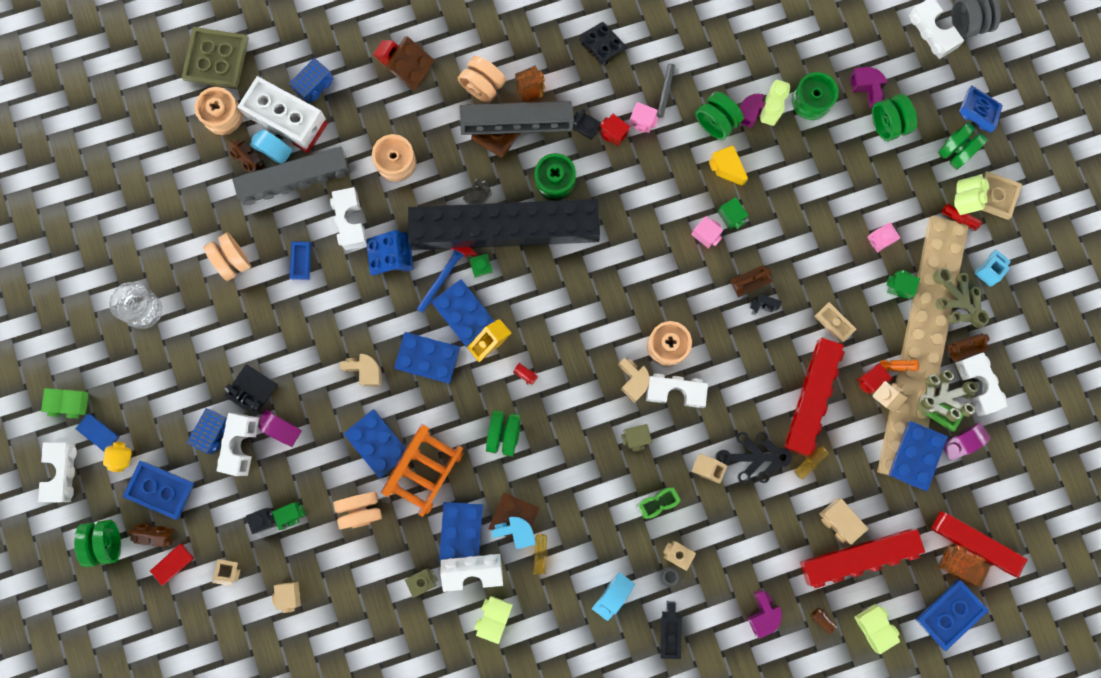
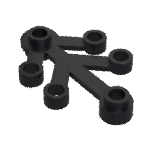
M745 432L739 433L736 436V440L738 443L743 444L752 454H730L727 450H720L715 454V459L725 465H728L730 462H752L744 471L738 474L737 478L741 483L749 482L750 476L763 462H771L765 471L757 474V480L760 483H767L770 480V475L778 467H786L792 460L790 451L785 448H777L769 440L765 432L758 433L756 441L759 444H763L772 454H764L749 440V435ZM741 434L745 435L746 440L744 442L740 441L739 439ZM761 434L765 436L764 442L759 440ZM722 454H725L727 456L726 461L721 460L720 457ZM780 454L785 455L784 461L779 459ZM743 473L747 475V479L745 481L741 480V475ZM762 473L767 477L765 481L760 479Z

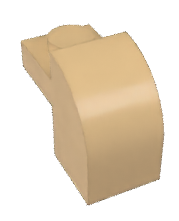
M360 354L359 361L356 358H347L346 362H340V370L343 372L359 371V385L363 387L382 386L381 368L370 356Z
M623 358L618 366L631 379L621 390L635 403L649 386V373L645 366L638 371L636 369L637 365L631 359L626 360Z

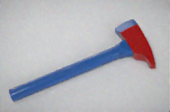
M470 247L451 248L453 250L452 257L418 306L417 310L423 313L460 258L469 255L473 257L478 256Z

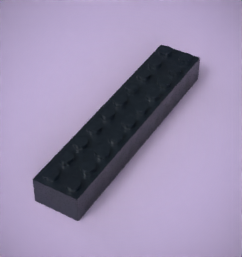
M598 199L408 207L409 245L411 250H433L456 247L479 248L595 243L600 240Z

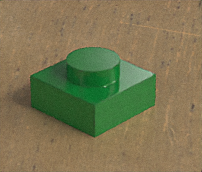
M488 254L469 259L475 278L493 273Z

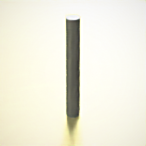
M671 63L667 66L656 115L659 118L664 117L675 65Z

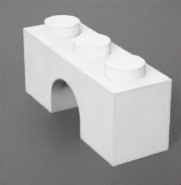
M926 0L914 7L908 16L912 24L920 31L921 37L931 47L933 54L941 59L956 50L964 42V39L954 26L947 30H942L936 26L935 20H937L943 10L936 0Z
M354 187L333 191V198L330 199L332 209H335L336 216L333 218L336 228H339L340 234H337L339 245H342L345 250L367 246L363 225L361 223H348L349 215L361 210L357 191Z
M984 352L955 363L962 380L974 378L981 384L980 394L971 398L978 416L987 415L1008 407L1006 396L1001 392L998 386V378L993 374L990 368V360L985 356Z
M653 374V376L649 377L646 401L666 403L668 392L676 389L684 395V406L706 407L708 383H703L702 379L685 381L684 377L672 376V379L665 378L663 374Z
M228 413L224 437L221 442L220 456L218 458V472L234 476H248L252 456L245 455L242 452L241 442L245 437H256L259 418L244 414Z
M43 443L41 462L52 463L56 468V475L49 482H40L38 502H71L74 494L72 481L75 476L74 459L77 455L75 444Z
M500 554L441 560L440 575L443 592L463 590L464 579L471 576L480 578L483 588L503 586Z

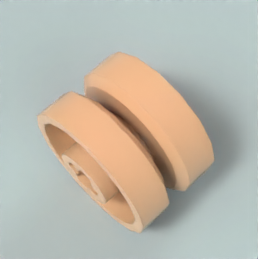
M474 55L467 64L468 69H464L458 76V81L474 97L483 102L490 103L496 96V90L501 89L506 82V78L491 62Z
M208 88L201 92L196 99L194 106L196 116L214 134H231L239 128L243 120V114L238 109L239 103L224 88Z
M390 134L383 136L375 143L372 150V159L377 171L388 181H404L416 169L417 160L413 148L408 140L400 135Z
M228 232L218 237L220 246L212 241L203 247L214 268L227 282L237 276L236 269L243 273L251 268L250 262L243 250Z
M673 321L663 322L655 327L647 342L648 354L652 360L666 367L675 366L682 362L689 354L692 346L691 335L686 327ZM670 342L672 344V347L670 348L669 344L665 343Z
M365 493L333 502L336 513L348 512V515L337 519L339 530L369 525L370 522L382 519L379 508L367 510L368 506L375 505L378 502L377 493Z

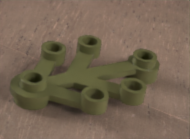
M947 268L935 271L933 275L934 282L940 285L943 284L956 299L948 300L945 297L937 299L935 302L937 309L963 308L969 314H960L958 311L952 312L948 315L950 323L971 322L976 328L984 327L989 322V315L981 307V289L977 286L968 287V274L960 273L956 276V282L960 285V292L951 282L952 274ZM970 298L973 299V306L970 303Z
M943 371L939 376L940 380L934 374L926 378L925 394L920 396L917 402L918 409L921 412L928 414L935 411L952 422L961 418V413L966 417L975 413V408L972 404L966 403L963 405L953 400L962 396L966 399H971L975 396L978 386L974 382H965L959 389L948 392L949 382L954 378L951 371ZM940 383L938 396L934 397V388ZM943 403L951 407L952 409L948 410L940 406L939 404Z

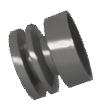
M956 0L952 7V25L962 38L976 36L978 33L984 34L995 31L999 27L1001 19L998 0Z

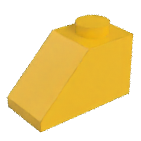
M734 145L712 153L709 165L712 171L715 170L717 176L741 186L746 183L748 177Z
M498 319L486 326L467 349L478 362H481L512 333Z

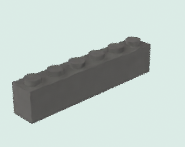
M572 101L486 103L459 106L461 135L572 131L573 129Z
M340 146L235 177L232 180L237 199L243 205H252L261 199H272L274 195L289 194L292 190L298 188H309L311 184L326 183L328 179L335 177L343 178L351 172L345 152Z

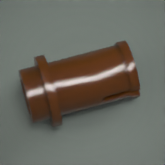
M816 608L812 612V620L817 622L827 634L832 633L836 629L837 625L825 614L824 609Z

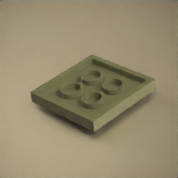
M193 27L181 78L187 82L238 89L249 37L244 34Z

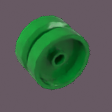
M813 72L807 74L802 78L792 95L794 111L806 120L814 121L823 118L838 99L839 89L837 83L826 73Z
M713 92L706 103L702 104L695 112L696 119L703 129L718 140H725L731 134L732 129L737 128L744 119L736 103L721 92Z
M900 93L890 97L888 100L878 101L872 107L874 126L884 141L895 140L900 135L905 136L916 130V111L912 102L905 94Z
M969 121L959 130L957 129L937 152L943 159L950 157L954 152L957 153L950 160V165L956 170L962 167L988 141V138L982 133L976 134L971 140L969 139L976 128Z
M553 153L539 160L534 175L536 189L540 195L553 201L562 200L569 196L575 187L576 181L575 165L570 158L563 154Z
M493 410L487 436L486 452L496 454L502 442L503 455L514 456L521 429L520 414L511 413L508 416L507 423L504 424V412Z
M113 520L98 521L96 524L94 522L85 523L77 527L74 537V548L77 560L81 566L86 568L98 566L100 563L104 565L118 561L121 554V536Z

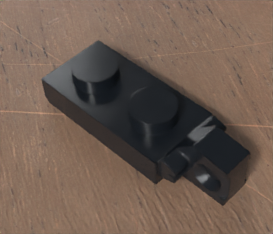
M667 601L666 612L662 611L660 658L681 659L682 618L680 617V612H676V602Z

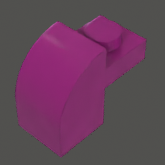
M855 68L850 74L852 93L867 91L869 106L872 109L876 102L884 100L882 88L887 83L886 77L876 68Z
M752 94L743 100L740 106L744 118L741 125L753 127L757 115H761L762 109L766 102L762 101L764 94Z
M267 409L259 417L258 428L260 431L290 447H293L302 432L301 429L292 423L281 419Z
M978 422L963 429L960 434L946 440L943 450L949 459L953 461L983 447L991 438L981 422Z
M761 589L753 592L761 611L747 617L753 633L758 639L773 633L779 627L782 619L781 608L777 605L771 607L773 602L770 595Z

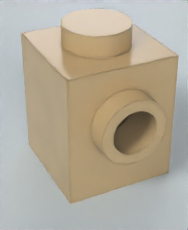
M886 381L873 394L877 401L894 413L908 399L901 393L903 391L901 387L896 383L891 385Z
M698 454L691 472L720 484L727 465L711 457Z
M676 541L668 542L663 551L665 559L686 571L696 555L695 552Z
M217 559L212 583L233 586V582L238 581L241 570L237 569L238 563Z
M299 581L274 585L272 603L275 605L276 610L282 609V613L293 612L296 607L301 606Z

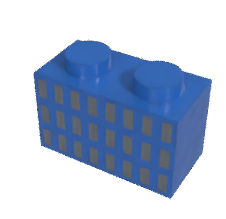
M313 58L289 85L299 97L310 104L319 98L320 93L324 89L331 86L334 78L325 66L316 58Z
M205 408L187 444L207 454L217 452L221 447V439L224 436L227 417L214 410Z

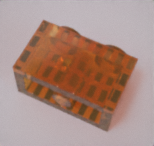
M536 65L515 74L516 90L522 102L529 103L544 96L545 78L542 71H538Z
M947 546L937 567L972 586L981 588L991 566L984 563V558L975 554L973 556L967 554V550L961 546Z

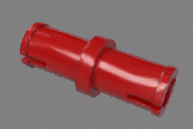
M949 203L942 210L943 215L956 220L959 224L963 223L969 226L974 231H977V228L979 229L982 224V220L968 213L960 215L956 207Z

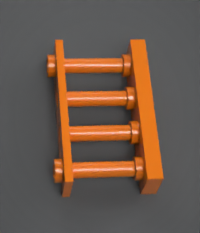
M421 423L382 488L381 494L387 497L390 494L399 495L420 507L418 514L423 517L425 513L428 514L433 507L431 502L454 463H458L464 453L461 446L458 445L454 450L430 436L428 432L430 428ZM421 442H427L451 456L446 466L444 467L420 453L418 447ZM416 459L439 472L440 476L434 484L411 471L408 466L410 460ZM406 476L430 490L426 500L424 501L399 487L400 484L397 482L400 477Z

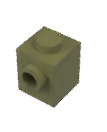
M648 424L624 429V434H621L623 445H627L628 449L632 448L633 452L643 450L644 445L652 443Z
M429 568L405 579L413 598L436 587L435 582L438 581L433 570L430 571Z

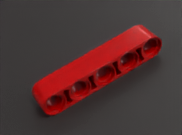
M939 511L931 527L932 531L1014 577H1020L1028 561L1020 554L945 512Z

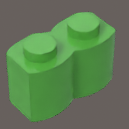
M44 388L41 412H48L47 416L60 417L61 413L66 414V418L79 419V415H86L89 392Z
M665 488L656 493L654 497H647L641 500L637 507L642 517L649 519L659 515L663 509L675 507L681 500L675 488Z

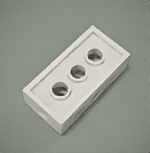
M258 76L238 105V109L247 118L305 149L308 148L321 125L326 120L321 110Z

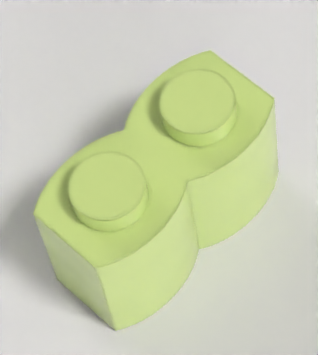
M777 79L773 82L766 95V104L760 115L762 123L772 126L777 123L784 111V102L790 92L789 83Z
M982 174L957 182L955 207L960 215L984 209L985 203L988 201L986 194L987 190H989V183L987 179L983 178Z
M490 596L489 600L485 599L481 609L485 611L483 618H478L474 630H477L476 636L499 644L513 604Z
M872 605L854 616L876 653L882 654L900 642L898 638L900 634L893 624H889L887 619L889 615L883 607Z

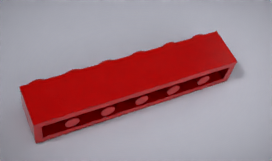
M825 338L817 340L785 441V449L804 456L814 453L817 442L814 441L816 435H819L822 429L820 422L822 416H825L828 410L826 402L833 393L834 388L831 386L833 380H836L839 374V369H837L838 363L843 360L845 351H842L843 344Z
M907 529L800 561L806 584L814 586V588H821L826 586L825 582L828 581L837 583L845 580L844 577L848 575L857 577L863 575L865 570L877 571L882 569V565L885 564L894 566L900 564V560L905 558L908 560L920 558L919 554L925 553V549L918 529Z

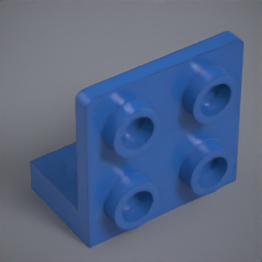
M393 230L366 240L370 275L374 276L395 269L402 271L414 270L408 233Z

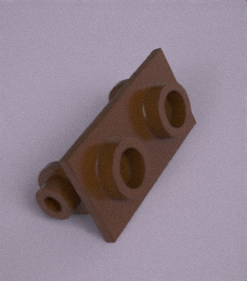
M237 139L235 142L230 141V155L237 159L247 172H256V169L259 168L261 170L265 167L264 160L255 152L248 155L252 152V149L245 141Z
M762 265L731 279L730 282L737 296L740 297L772 282L770 278L772 273L769 268L766 269Z
M981 333L946 345L945 347L953 361L956 362L989 351L990 347L987 342L990 341L988 334Z
M140 523L136 524L128 534L131 535L130 541H133L134 544L149 545L150 539H152V546L166 548L172 544V538H169V536L175 529L167 528L166 526H148V524Z

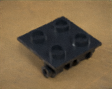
M604 22L579 35L581 45L589 53H592V57H595L599 64H603V66L609 63L608 59L627 48Z
M245 364L232 385L228 384L225 387L227 392L224 396L256 417L278 384L248 364Z

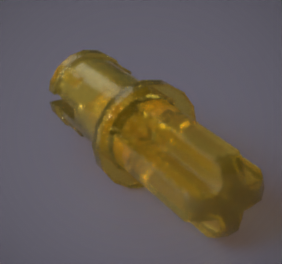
M820 445L809 457L806 456V460L795 470L796 476L804 479L814 468L817 469L818 464L830 454L827 449Z
M536 534L535 553H533V556H535L533 574H546V556H548L546 554L547 535Z

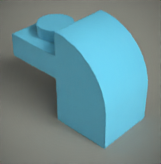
M264 129L262 131L259 130L252 137V141L249 144L254 150L264 153L278 164L285 163L293 151L283 141Z
M996 249L976 269L974 274L991 287L1001 281L1010 269L1008 265L1011 261Z
M509 517V526L505 522L495 525V529L491 530L493 538L513 534L516 549L536 545L532 527L526 520L520 517Z
M619 572L609 583L603 595L594 604L592 610L608 621L624 604L635 583Z

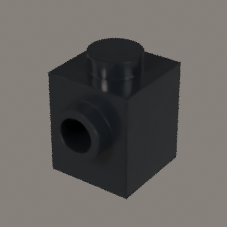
M264 508L246 515L252 534H259L277 527L271 508Z

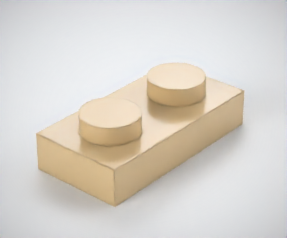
M830 302L814 316L840 343H843L856 330Z

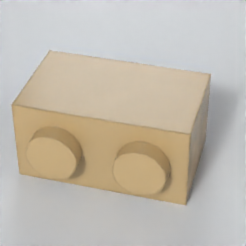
M836 498L819 513L823 524L836 532L835 537L842 544L852 545L868 530L867 526L842 498Z

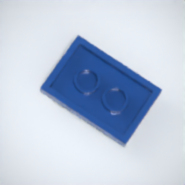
M971 85L965 94L959 113L966 120L975 122L980 129L992 133L997 127L1003 105Z
M462 279L431 301L466 347L474 341L486 326L495 322Z
M405 332L394 369L450 384L460 346Z
M375 409L371 410L344 433V436L379 479L396 467L406 450V447Z
M908 421L888 476L923 491H928L948 436L915 422Z
M139 460L123 497L178 520L195 483Z
M443 503L439 562L450 558L480 556L483 504Z
M957 579L915 620L942 650L947 651L989 610L961 580Z

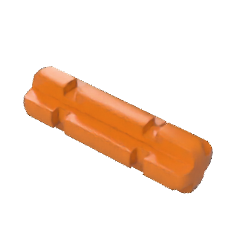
M907 360L880 361V364L887 372L889 370H919L918 360H909V362Z

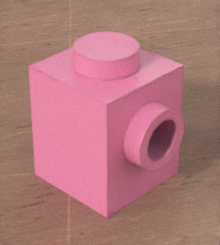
M637 102L630 117L629 125L635 127L639 132L649 133L651 127L655 128L659 117H656L658 110Z
M705 216L691 235L709 249L712 244L716 246L723 238L720 236L723 229H721V225L717 221Z
M890 222L871 233L868 239L878 253L898 241L900 236Z

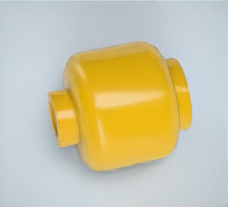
M114 442L113 445L105 448L103 465L109 471L123 472L124 469L130 466L131 449L126 447V444L123 442Z

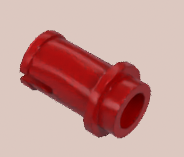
M518 363L513 371L514 374L525 380L527 385H533L538 378L535 371L532 372L521 363Z

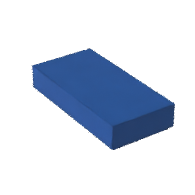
M291 242V280H310L311 242Z
M87 414L75 428L102 451H105L107 446L113 445L120 438L91 414Z

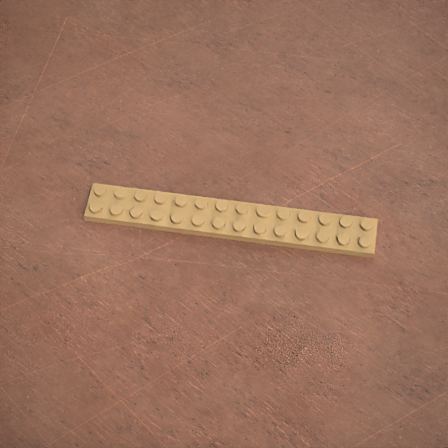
M936 216L929 217L917 275L920 281L916 296L912 299L900 360H907L908 362L909 360H918L919 370L910 371L908 369V371L897 372L895 383L903 389L901 393L908 399L896 413L891 410L889 411L877 473L889 474L908 421L929 428L930 417L918 410L917 402L919 397L925 394L926 378L932 374L939 378L949 327L948 315L952 312V308L937 309L935 302L943 297L948 300H954L952 294L943 284L940 285L934 282L933 275L935 271L947 268L952 274L951 282L957 287L956 276L960 272L969 227L963 223L959 224L956 221Z

